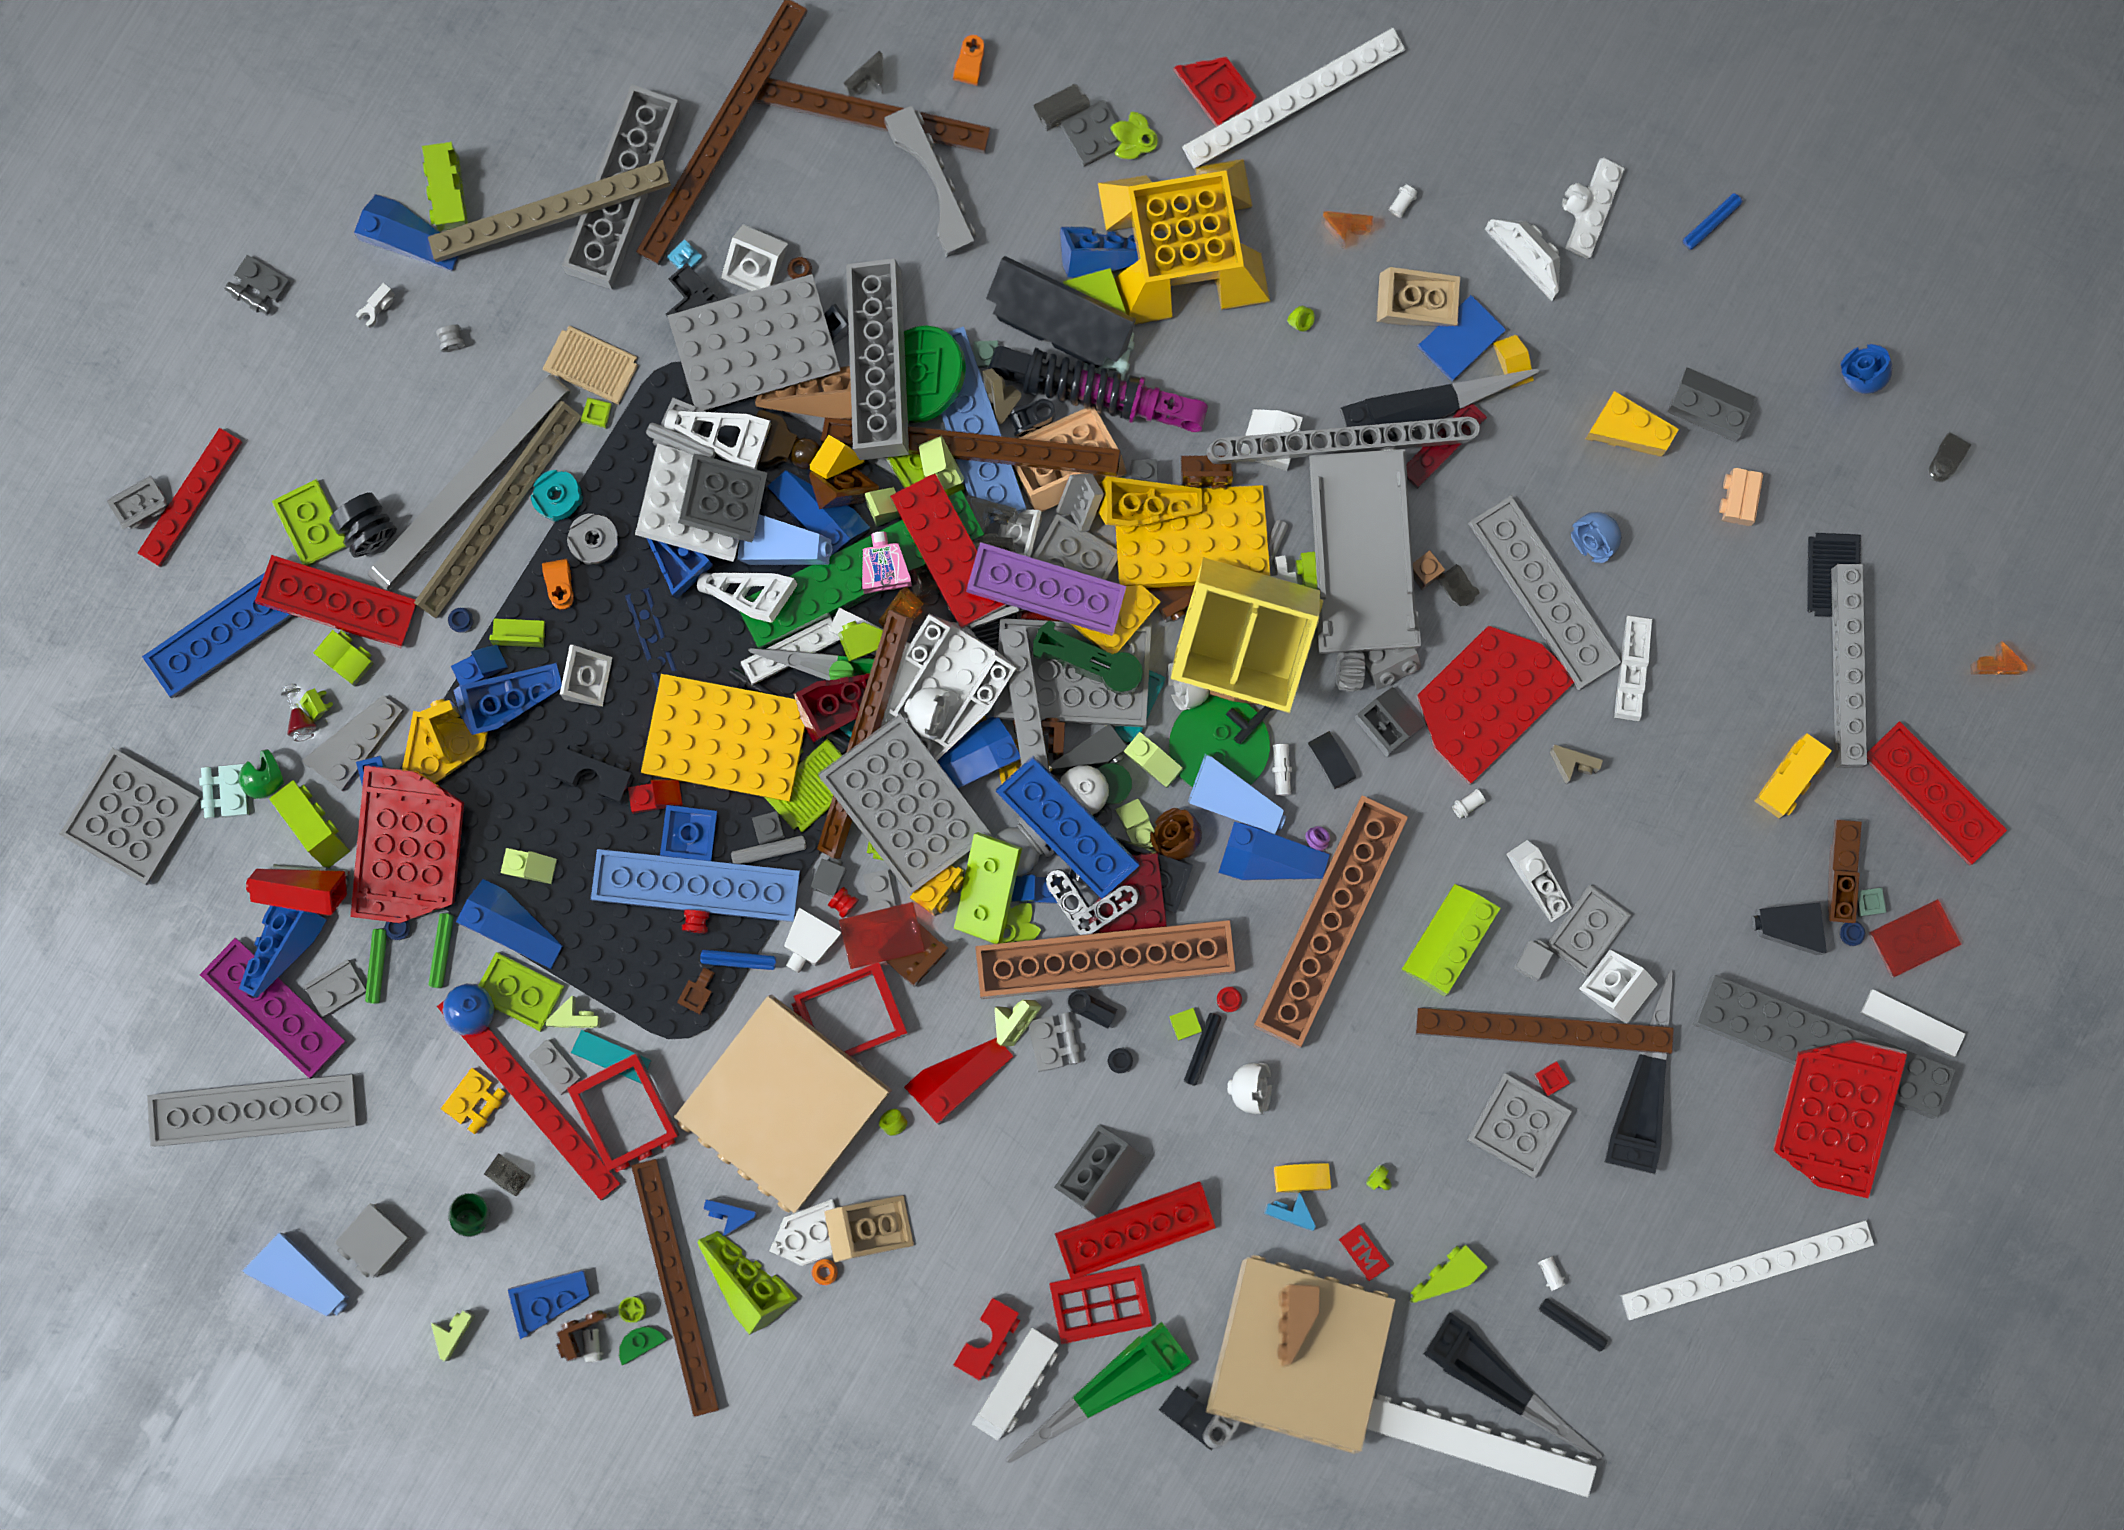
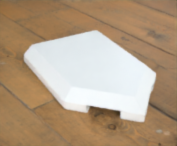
M833 1199L784 1217L769 1251L801 1266L832 1255L824 1211L836 1208Z

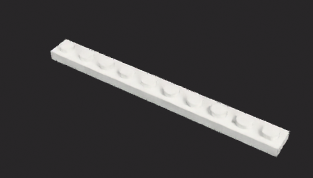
M1391 28L1187 143L1182 148L1193 168H1196L1402 52L1405 48L1394 28Z
M1861 1221L1621 1295L1628 1320H1632L1873 1246L1874 1243L1867 1222Z

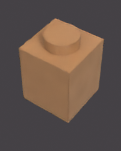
M1430 550L1413 562V577L1421 590H1424L1440 578L1445 571Z

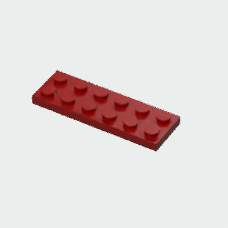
M935 473L890 496L961 629L1006 606L1004 603L966 592L977 550Z
M274 555L270 557L255 599L256 604L402 649L417 606L414 603L415 599Z
M1900 721L1867 752V762L1969 866L2007 831Z
M1198 1181L1054 1234L1071 1280L1215 1229L1216 1226L1202 1184Z

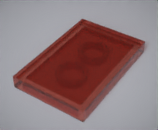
M1938 899L1869 932L1891 978L1961 945Z
M914 902L839 920L850 969L925 951Z

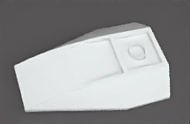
M929 614L902 656L881 727L900 713L907 721V713L904 711L905 704L918 691L933 687L949 692L950 696H946V701L951 703L946 723L943 729L937 728L934 733L939 736L934 740H930L918 735L930 753L938 760L989 712L1016 667L994 648L955 624Z

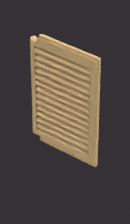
M568 326L567 331H561L542 370L619 405L638 365L634 363L637 360V356L572 326Z

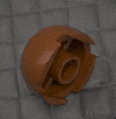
M1172 808L1161 814L1155 821L1157 826L1154 832L1151 831L1150 834L1151 844L1154 849L1167 858L1176 860L1190 857L1197 851L1202 840L1201 825L1189 811Z

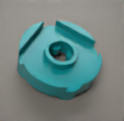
M551 470L542 474L535 481V489L533 495L531 494V502L535 510L553 522L570 516L583 502L579 482L570 473L565 471ZM555 490L561 492V495L557 500H551V498H553L554 496L553 492Z

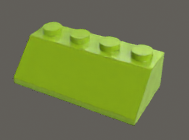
M1454 884L1401 970L1445 997L1501 908L1479 894Z

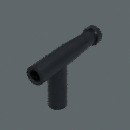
M1264 706L1248 722L1232 707L1225 715L1241 728L1233 738L1234 741L1241 745L1274 708Z

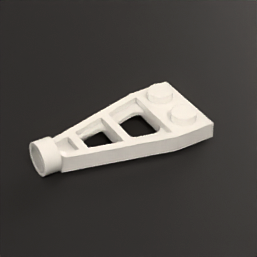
M673 409L668 411L665 419V428L677 431L701 444L714 448L717 455L732 464L755 470L771 425L769 420L748 414L688 412ZM697 421L714 423L710 437L706 438L693 431ZM737 426L740 428L741 431L735 447L729 448L718 441L717 436L721 427Z
M704 572L697 581V588L700 592L715 596L751 618L771 623L797 586L794 578L774 573L710 574ZM730 583H741L734 595L725 592ZM752 586H765L755 602L744 599Z

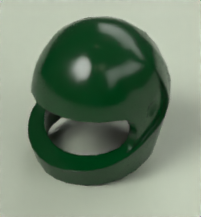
M465 1193L455 1198L450 1205L448 1220L451 1228L458 1235L474 1237L485 1229L491 1212L482 1197L473 1193Z

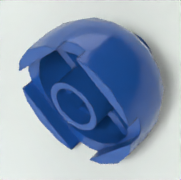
M1869 344L1867 348L1859 350V347L1854 348L1841 361L1843 378L1848 387L1857 393L1872 394L1880 391L1888 384L1892 376V361L1887 350L1879 345Z
M466 983L456 986L448 993L444 1000L443 1015L445 1023L452 1031L460 1035L481 1033L489 1027L493 1019L494 1004L492 997L484 988L476 984Z

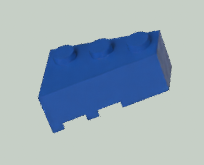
M647 538L669 589L676 599L689 589L702 573H706L713 566L703 553Z

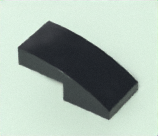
M1330 731L1308 742L1309 749L1317 759L1334 790L1356 778L1352 767Z

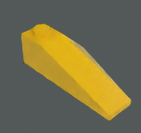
M1106 476L1099 485L1103 490V499L1097 511L1105 525L1130 528L1200 514L1202 512V488Z

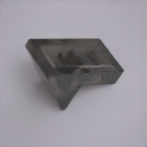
M880 51L843 83L844 91L849 96H854L856 93L858 95L861 94L868 87V82L883 95L884 60L883 54Z
M970 495L967 496L966 500L985 536L987 535L992 518L999 524L1008 525L1009 522L1016 524L1019 516L1016 508Z
M928 567L915 568L908 571L911 587L919 600L941 593Z

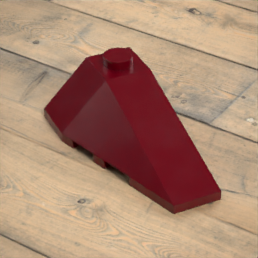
M870 673L828 681H818L794 694L801 720L813 742L857 718Z

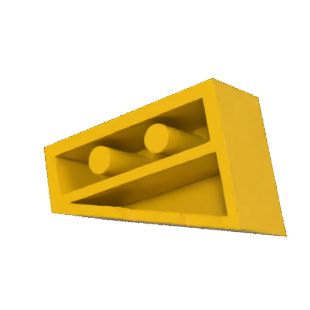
M1614 391L1585 440L1608 443V445L1631 448L1634 451L1662 457L1679 429Z
M1806 733L1794 743L1754 801L1777 818H1781L1785 814L1789 816L1797 805L1794 801L1799 794L1803 796L1811 785L1809 781L1814 774L1818 775L1826 763L1824 761L1832 750Z

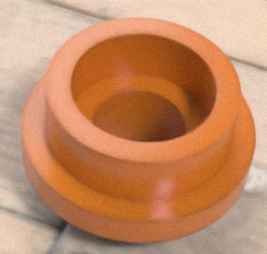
M823 1259L814 1264L812 1277L818 1284L829 1285L837 1278L838 1270L832 1261ZM823 1267H827L830 1270L828 1277L821 1276L820 1270Z

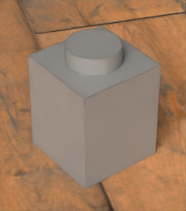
M1540 940L1535 942L1529 941L1513 969L1536 982L1543 973L1553 952L1549 951V946Z

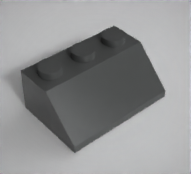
M1686 367L1667 413L1736 442L1741 436L1749 418L1755 396Z
M1098 1125L1054 1188L1096 1218L1104 1216L1146 1157L1128 1143Z

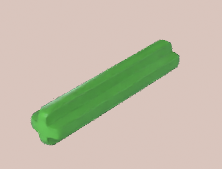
M447 913L439 915L428 983L430 987L438 989L442 988L444 983L454 916Z
M376 928L372 930L365 1002L369 1004H379L387 938L385 929Z

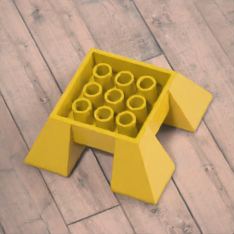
M1244 159L1198 166L1195 168L1196 175L1158 182H1152L1147 175L1098 183L1106 232L1133 227L1139 260L1116 276L1115 283L1125 312L1136 319L1135 324L1172 318L1170 286L1211 279L1216 280L1221 310L1270 302L1262 255L1260 252L1242 244L1238 236L1234 210L1252 207ZM1183 203L1187 208L1185 210H1178L1175 208V205ZM1213 223L1216 228L1214 230H1207L1203 225ZM1182 227H1188L1191 229L1192 232L1189 234H1182L1179 231V229ZM1157 231H1163L1167 236L1165 238H1157L1154 234ZM1193 251L1196 256L1194 258H1187L1183 253Z

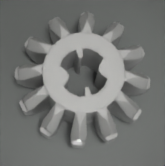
M1362 651L1338 653L1335 678L1339 690L1353 692L1360 691L1363 687L1365 680V656Z

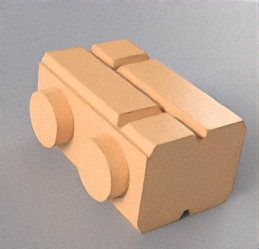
M1733 468L1730 474H1726L1723 489H1727L1726 499H1721L1719 513H1723V521L1752 526L1755 523L1763 473Z

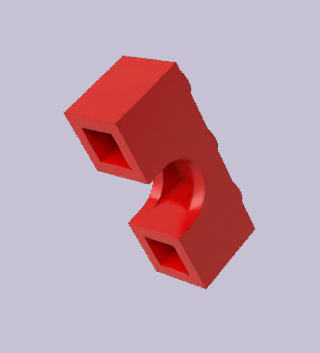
M992 1297L979 1319L990 1327L992 1331L991 1342L983 1348H976L966 1342L953 1366L979 1381L982 1376L987 1379L995 1366L991 1363L995 1354L1001 1356L1008 1344L1004 1341V1338L1008 1332L1014 1333L1021 1321L1017 1318L1019 1313Z

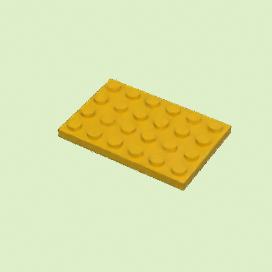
M1263 485L1227 487L1226 490L1223 488H1216L1215 490H1212V488H1202V512L1200 514L1130 528L1115 526L1119 584L1123 586L1142 585L1144 588L1195 585L1203 557L1270 576Z
M661 674L641 773L791 802L805 733V726L801 720L796 699Z

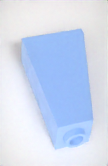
M759 514L752 543L739 540L738 560L749 565H829L832 554L831 539Z
M1204 755L1188 799L1190 804L1273 834L1276 833L1277 829H1282L1286 816L1283 815L1284 810L1212 756Z
M278 1233L243 1269L246 1275L325 1316H332L333 1314L337 1316L348 1305L345 1302L349 1296L284 1233Z

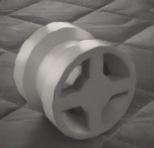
M448 325L436 331L437 337L441 339L440 349L442 352H453L465 346L464 340L460 337V325Z

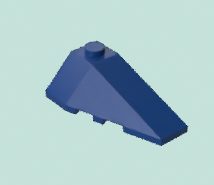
M1089 227L1060 228L1062 265L1067 277L1077 278L1109 268L1111 271L1129 267L1139 260L1134 235L1123 238L1116 235L1114 231H1108L1107 235L1092 233L1093 228Z
M787 470L767 486L805 530L831 539V555L851 546L870 530V527L858 513L847 505L819 509L812 485Z
M993 716L974 725L937 762L959 789L1019 761L1021 757L1008 730L999 718H994Z
M1234 821L1218 873L1242 881L1322 879L1330 854Z

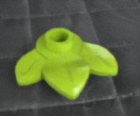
M1131 112L1128 121H1119L1111 126V131L1115 137L1122 142L1115 152V155L1119 158L1135 159L1141 152H1151L1157 146L1158 138L1156 133L1149 129L1147 119L1140 113ZM1142 136H1147L1150 142L1148 144L1144 143Z
M1030 903L1019 904L1012 909L1011 907L1009 908L1005 929H1009L1011 935L1007 938L1003 937L1002 943L1031 941L1039 935L1041 929L1030 923L1032 918V905Z

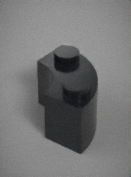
M1177 1385L1159 1408V1411L1212 1451L1213 1448L1209 1447L1204 1441V1432L1215 1414L1206 1412L1207 1407L1197 1400L1200 1395L1188 1386L1183 1390ZM1213 1429L1211 1432V1436L1216 1442L1223 1436L1219 1429Z

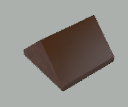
M855 467L828 479L814 471H811L809 475L819 509L862 503L866 500L865 493L879 490L877 484Z

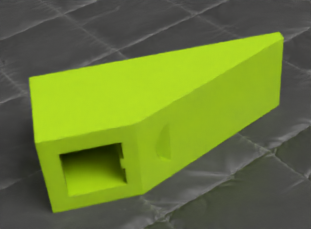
M1456 1245L1446 1255L1449 1260L1443 1266L1440 1264L1436 1265L1428 1274L1431 1278L1425 1284L1420 1282L1410 1292L1413 1296L1409 1301L1416 1303L1470 1286L1488 1267L1466 1245H1463L1461 1248Z

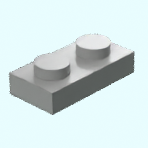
M888 869L864 874L863 878L874 925L899 920Z
M549 1039L528 1055L561 1095L567 1091L568 1087L581 1079Z

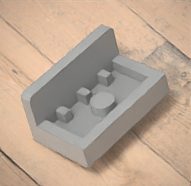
M1093 474L1070 475L1056 510L1058 515L1071 514L1080 531L1090 530L1099 504L1103 499V490L1099 487Z
M150 475L107 499V503L119 520L121 528L129 527L131 530L142 524V519L146 516L151 515L155 517L165 510L164 506L167 505V500Z
M1415 648L1376 650L1363 653L1365 656V668L1371 675L1377 690L1389 686L1393 682L1411 675L1421 668L1419 656Z

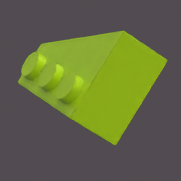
M292 780L270 797L269 800L307 852L323 867L329 869L351 851L337 834L339 830L331 820L327 821L324 815L326 812L318 802L313 803L310 798L313 795L304 784L300 787Z

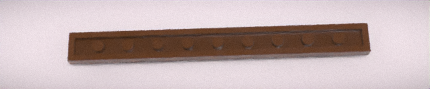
M772 78L768 79L755 101L756 103L888 132V129L884 123L885 117L905 109ZM920 112L924 121L921 127L925 134H930L933 142L985 154L990 127Z
M889 610L846 753L881 727L913 622V618L898 611ZM834 795L817 850L834 859H841L852 819Z
M1427 1008L1417 1009L1416 1034L1672 1054L1673 1028Z
M657 1159L631 1165L693 1417L719 1411Z

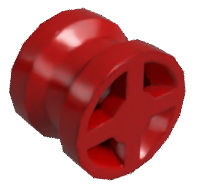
M842 887L830 900L828 906L831 909H836L839 912V916L844 919L857 905L859 899L856 896L852 897L848 894V889Z
M684 910L686 921L682 925V931L707 933L706 920L709 918V912Z

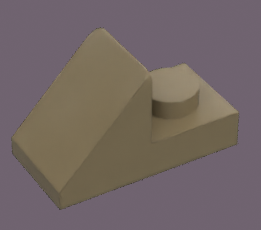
M991 368L982 371L984 387L997 424L1000 425L1020 400L1022 394L1013 385L1006 387L1003 377L999 376Z
M1554 745L1550 750V754L1566 784L1571 779L1574 766L1578 767L1579 772L1592 775L1593 772L1597 773L1600 770L1603 762L1601 759L1558 745Z

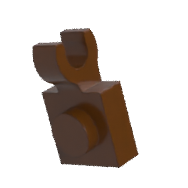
M703 968L696 983L691 980L688 981L677 1003L701 1015L712 994V991L706 989V987L712 980L715 972Z

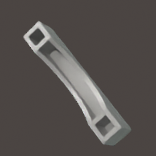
M911 105L885 117L884 123L894 145L914 156L924 166L934 182L940 206L936 235L946 257L972 246L976 233L971 223L966 224L964 220L965 209L961 201L956 202L952 194L955 192L954 185L951 179H946L942 172L945 166L939 155L935 157L932 147L935 145L930 134H925L921 127L924 121L919 110L914 111Z
M1026 626L1000 630L1004 656L1016 667L1008 681L1021 764L1023 765L1034 755L1050 772Z

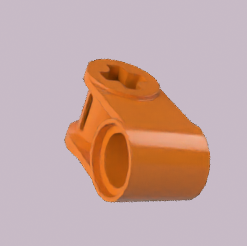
M969 35L963 40L959 59H957L954 81L978 85L984 56V42L979 36ZM972 45L977 46L974 53L970 52Z
M568 559L542 563L549 599L555 608L559 610L568 609L574 601ZM559 592H564L563 600H558Z

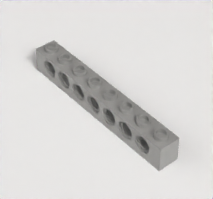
M1837 564L1831 569L1835 768H1861L1867 765L1863 564Z

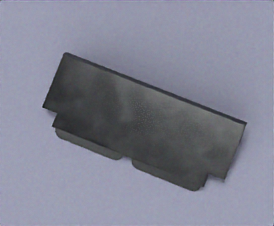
M1007 256L1001 259L986 297L987 300L996 303L993 314L997 316L1000 322L1039 341H1050L1054 348L1086 364H1093L1096 368L1102 367L1108 358L1117 362L1127 351L1136 320Z

